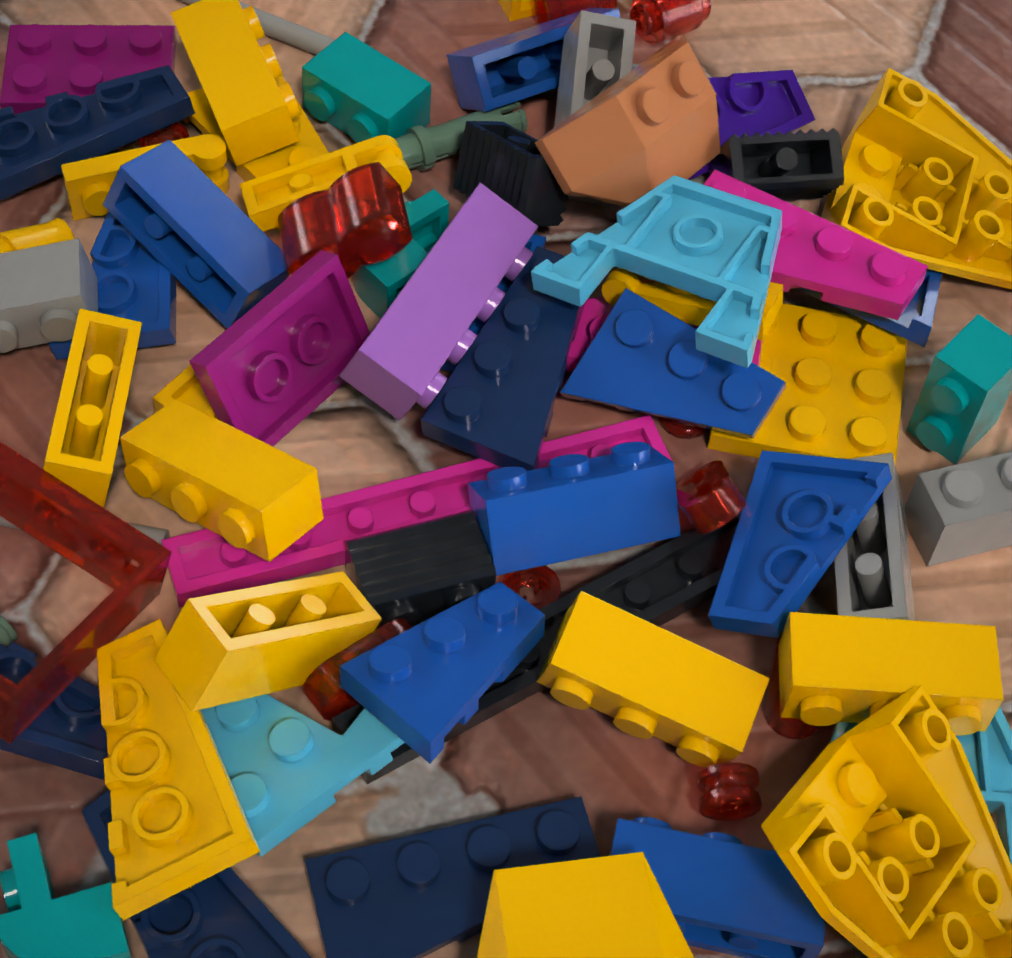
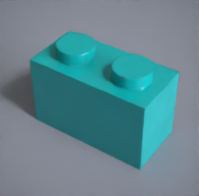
M344 32L302 66L303 107L315 118L326 121L349 135L356 143L380 135H388L395 139L406 135L407 129L410 127L422 125L425 128L430 123L431 83L347 32Z
M977 314L934 357L906 430L917 437L926 448L938 452L956 465L997 423L1012 390V336Z

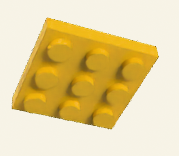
M783 303L763 340L760 367L785 381L786 388L754 439L710 430L707 449L760 458L762 450L841 459L892 453L896 465L907 339L856 316Z

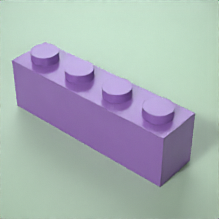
M479 183L339 377L398 420H401L415 403L426 409L447 381V378L438 372L446 360L456 365L477 337L475 333L468 329L476 317L484 323L506 293L497 287L502 278L505 276L512 282L533 255V252L526 248L525 245L538 226L482 183Z

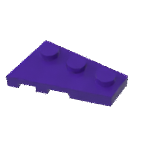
M793 70L734 73L728 77L708 78L716 93L720 145L733 134L741 137L746 133L751 137L756 132L762 136L767 131L771 135L779 131L784 135L789 130L792 132L816 120ZM710 162L688 180L711 171Z

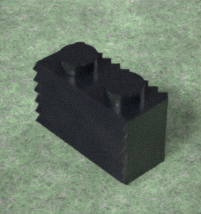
M466 122L453 189L459 190V193L466 194V197H470L479 183H482L537 226H558L563 221L561 214L566 210L563 203L569 198L564 194L534 143L537 139L505 122Z
M822 128L817 133L812 129L804 133L800 129L795 134L789 130L784 135L779 131L771 135L767 131L764 135L760 136L756 132L751 137L746 133L741 137L733 134L720 145V154L710 161L711 174L714 170L720 171L782 200L824 198V196L844 183L840 134L834 128L828 132Z
M472 509L345 541L346 570L349 579L382 618L372 635L377 634L379 631L393 635L401 634L491 587L496 582L495 565L492 563L491 555L488 553L487 545L484 542L483 534L479 529L478 521H476Z

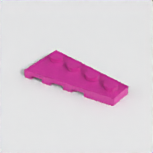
M714 170L703 184L782 210V232L770 282L783 284V291L789 292L790 288L802 287L818 291L821 301L899 320L924 281L928 265L720 171Z

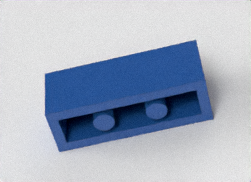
M587 8L583 10L621 18L619 8ZM580 11L447 54L460 108L487 112L559 87L564 35Z
M171 140L121 165L104 200L103 206L227 329L284 282L295 266V263L232 202Z
M645 442L621 443L611 448V454L588 458V456L582 454L562 455L551 459L549 467L529 471L522 467H502L488 472L487 479L468 483L471 509L474 511L475 519L478 521L479 529L483 534L488 553H490L492 563L495 565L496 576L681 536L674 462Z
M638 817L632 821L621 818L617 819L609 856L636 852L644 853L688 946L743 958L818 957L824 945L826 921L821 918L775 849L771 851L743 845L740 839L726 833L710 832L701 836L673 830L668 823L656 818Z

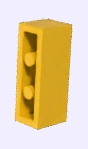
M200 0L170 13L236 167L300 141L292 118L301 115V111L289 83L286 82L278 86L275 78L282 76L283 73L271 44L268 43L260 47L257 40L264 38L265 34L252 5L242 9L238 0Z
M79 308L45 457L37 505L102 517L112 476L142 322Z
M174 399L120 437L126 464L124 474L127 482L138 495L159 502L177 512L186 521L196 522L224 537L232 546L244 548L268 562L272 561L324 519L317 468L178 399Z
M343 571L189 598L161 645L154 661L193 712L340 677V665L359 656L382 618Z
M581 591L565 613L536 682L551 688L550 694L564 705L580 710L592 707L613 717L614 725L629 735L642 739H650L654 736L676 746V753L689 763L704 768H714L715 766L723 768L743 752L770 678Z
M790 612L778 644L780 718L801 719L803 722L813 726H829L838 722L861 723L909 689L922 685L937 709L947 718L956 736H963L977 731L985 732L1004 700L996 626Z

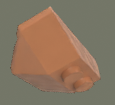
M682 34L659 49L534 143L564 194L576 197L587 196L605 203L627 207L674 175L688 180L720 154L716 93L685 35Z

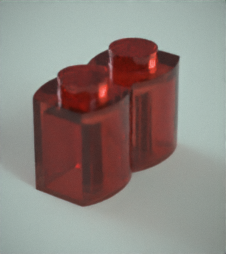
M380 162L365 164L346 172L335 180L328 190L302 196L285 207L278 216L286 269L291 275L320 250L338 254L347 278H350L360 266L389 259L404 249L413 239L401 185Z

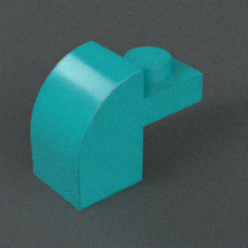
M435 189L415 201L405 202L389 216L373 202L359 214L353 225L351 237L353 285L360 299L380 319L448 226L449 202Z
M37 833L7 841L12 868L0 871V881L9 912L0 915V942L8 958H132L123 920L113 909L112 882L55 899L47 861Z

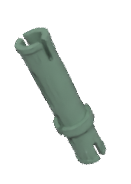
M516 101L487 112H474L428 128H424L422 125L410 127L407 129L406 135L395 139L399 144L403 160H405L409 170L417 168L419 171H425L435 166L434 163L438 160L460 154L467 121L505 122L525 133L527 131V118L523 108L513 112V110L520 108V102Z

